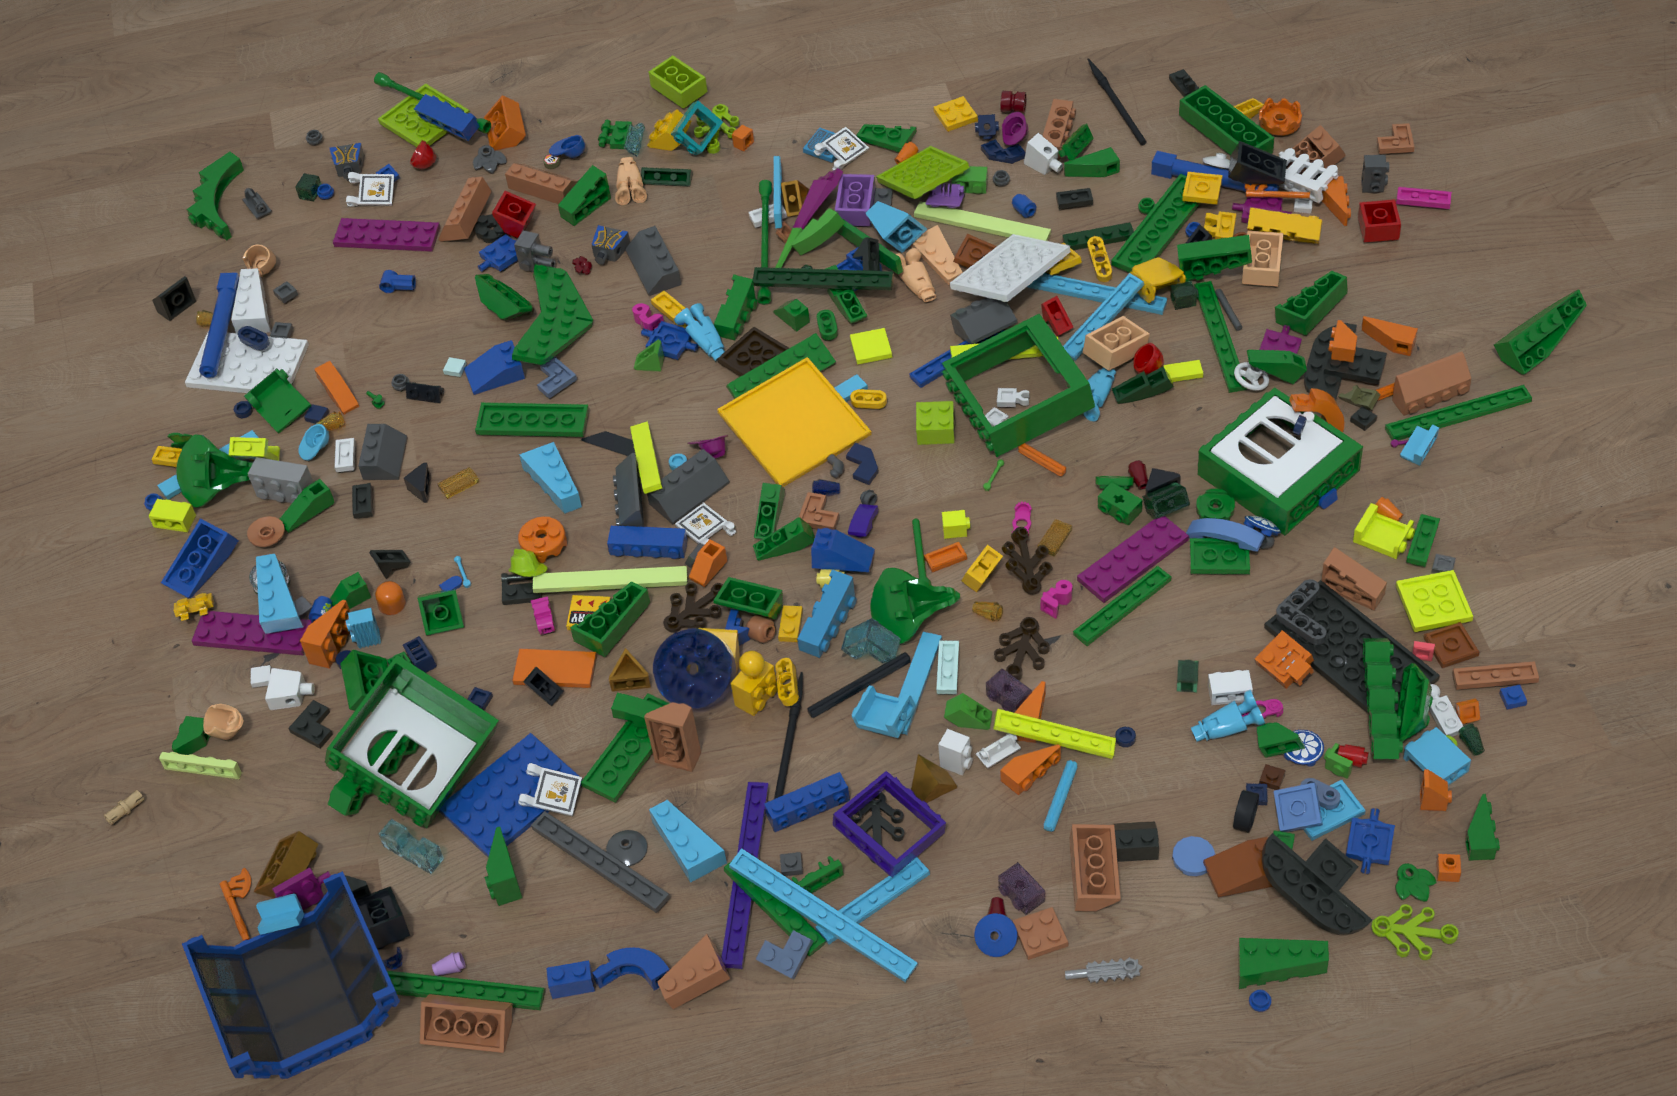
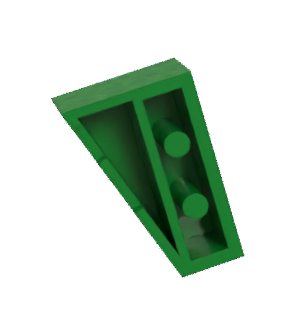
M592 165L558 204L560 217L575 226L609 201L611 195L606 173Z

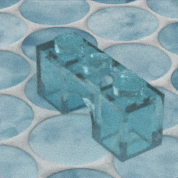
M393 819L378 833L383 847L429 874H432L444 859L438 845L424 837L420 841L416 840L409 833L407 827Z

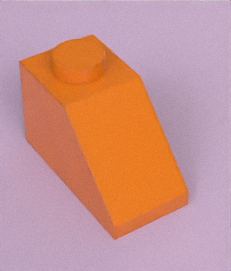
M1424 769L1420 788V810L1446 811L1448 803L1452 802V791L1448 790V782L1432 771Z

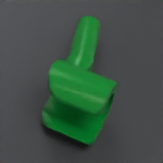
M370 391L366 392L373 399L372 404L377 409H380L385 404L380 394L376 396Z

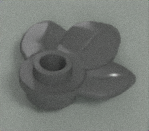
M489 145L480 147L478 155L473 160L475 170L483 167L491 174L495 172L497 164L507 163L505 155L500 151H495Z

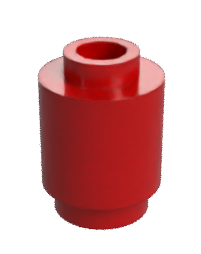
M1345 744V746H1339L1338 755L1353 761L1352 766L1362 768L1363 764L1367 765L1369 752H1365V747Z

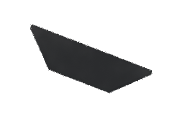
M607 431L581 439V441L626 456L635 453L633 440Z

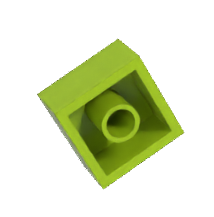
M953 401L916 402L917 445L954 444Z

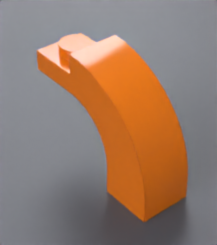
M1311 388L1309 395L1303 393L1291 394L1289 401L1294 411L1321 413L1323 420L1341 432L1344 431V416L1336 400L1329 393Z

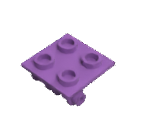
M943 183V189L942 184H940L930 192L926 205L931 207H960L965 195L964 186L952 184L951 191V183H948V192H946V183Z

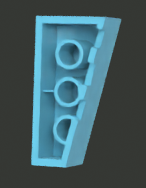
M554 442L519 454L523 470L531 475V478L541 486V489L551 497V500L564 514L582 507L579 493Z
M276 555L257 556L259 623L265 634L303 628Z
M668 800L649 809L652 823L690 883L727 864L725 851Z

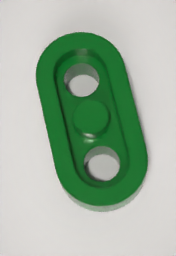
M831 310L819 311L816 317L821 338L824 340L835 339L838 335V329L834 313Z
M1096 476L1095 484L1099 485V488L1105 489L1113 482L1123 489H1130V486L1134 484V477Z

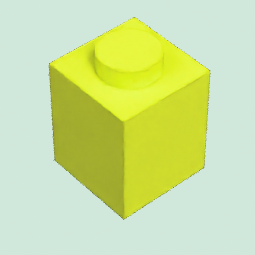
M965 510L942 512L944 539L967 537V529H970V519L965 517Z

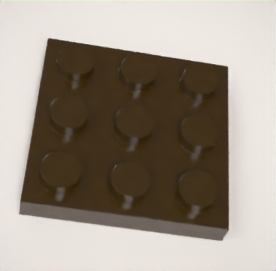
M753 327L718 357V363L741 377L786 351L789 347Z

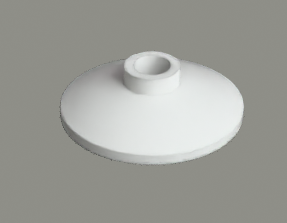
M1216 153V156L1205 157L1202 160L1209 165L1229 169L1230 160L1226 159V154Z

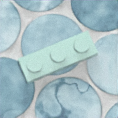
M939 641L937 694H957L959 641Z

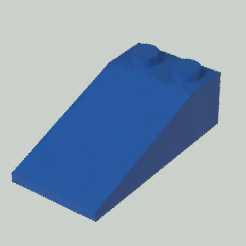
M200 518L161 583L191 599L226 561L239 540Z

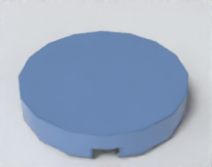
M1186 837L1177 842L1173 848L1172 860L1175 867L1183 871V874L1196 877L1207 873L1203 861L1215 855L1213 846L1201 837Z

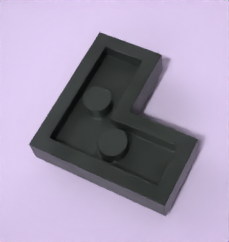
M313 700L288 728L290 733L321 749L333 735L330 729L320 724L330 713L328 707Z

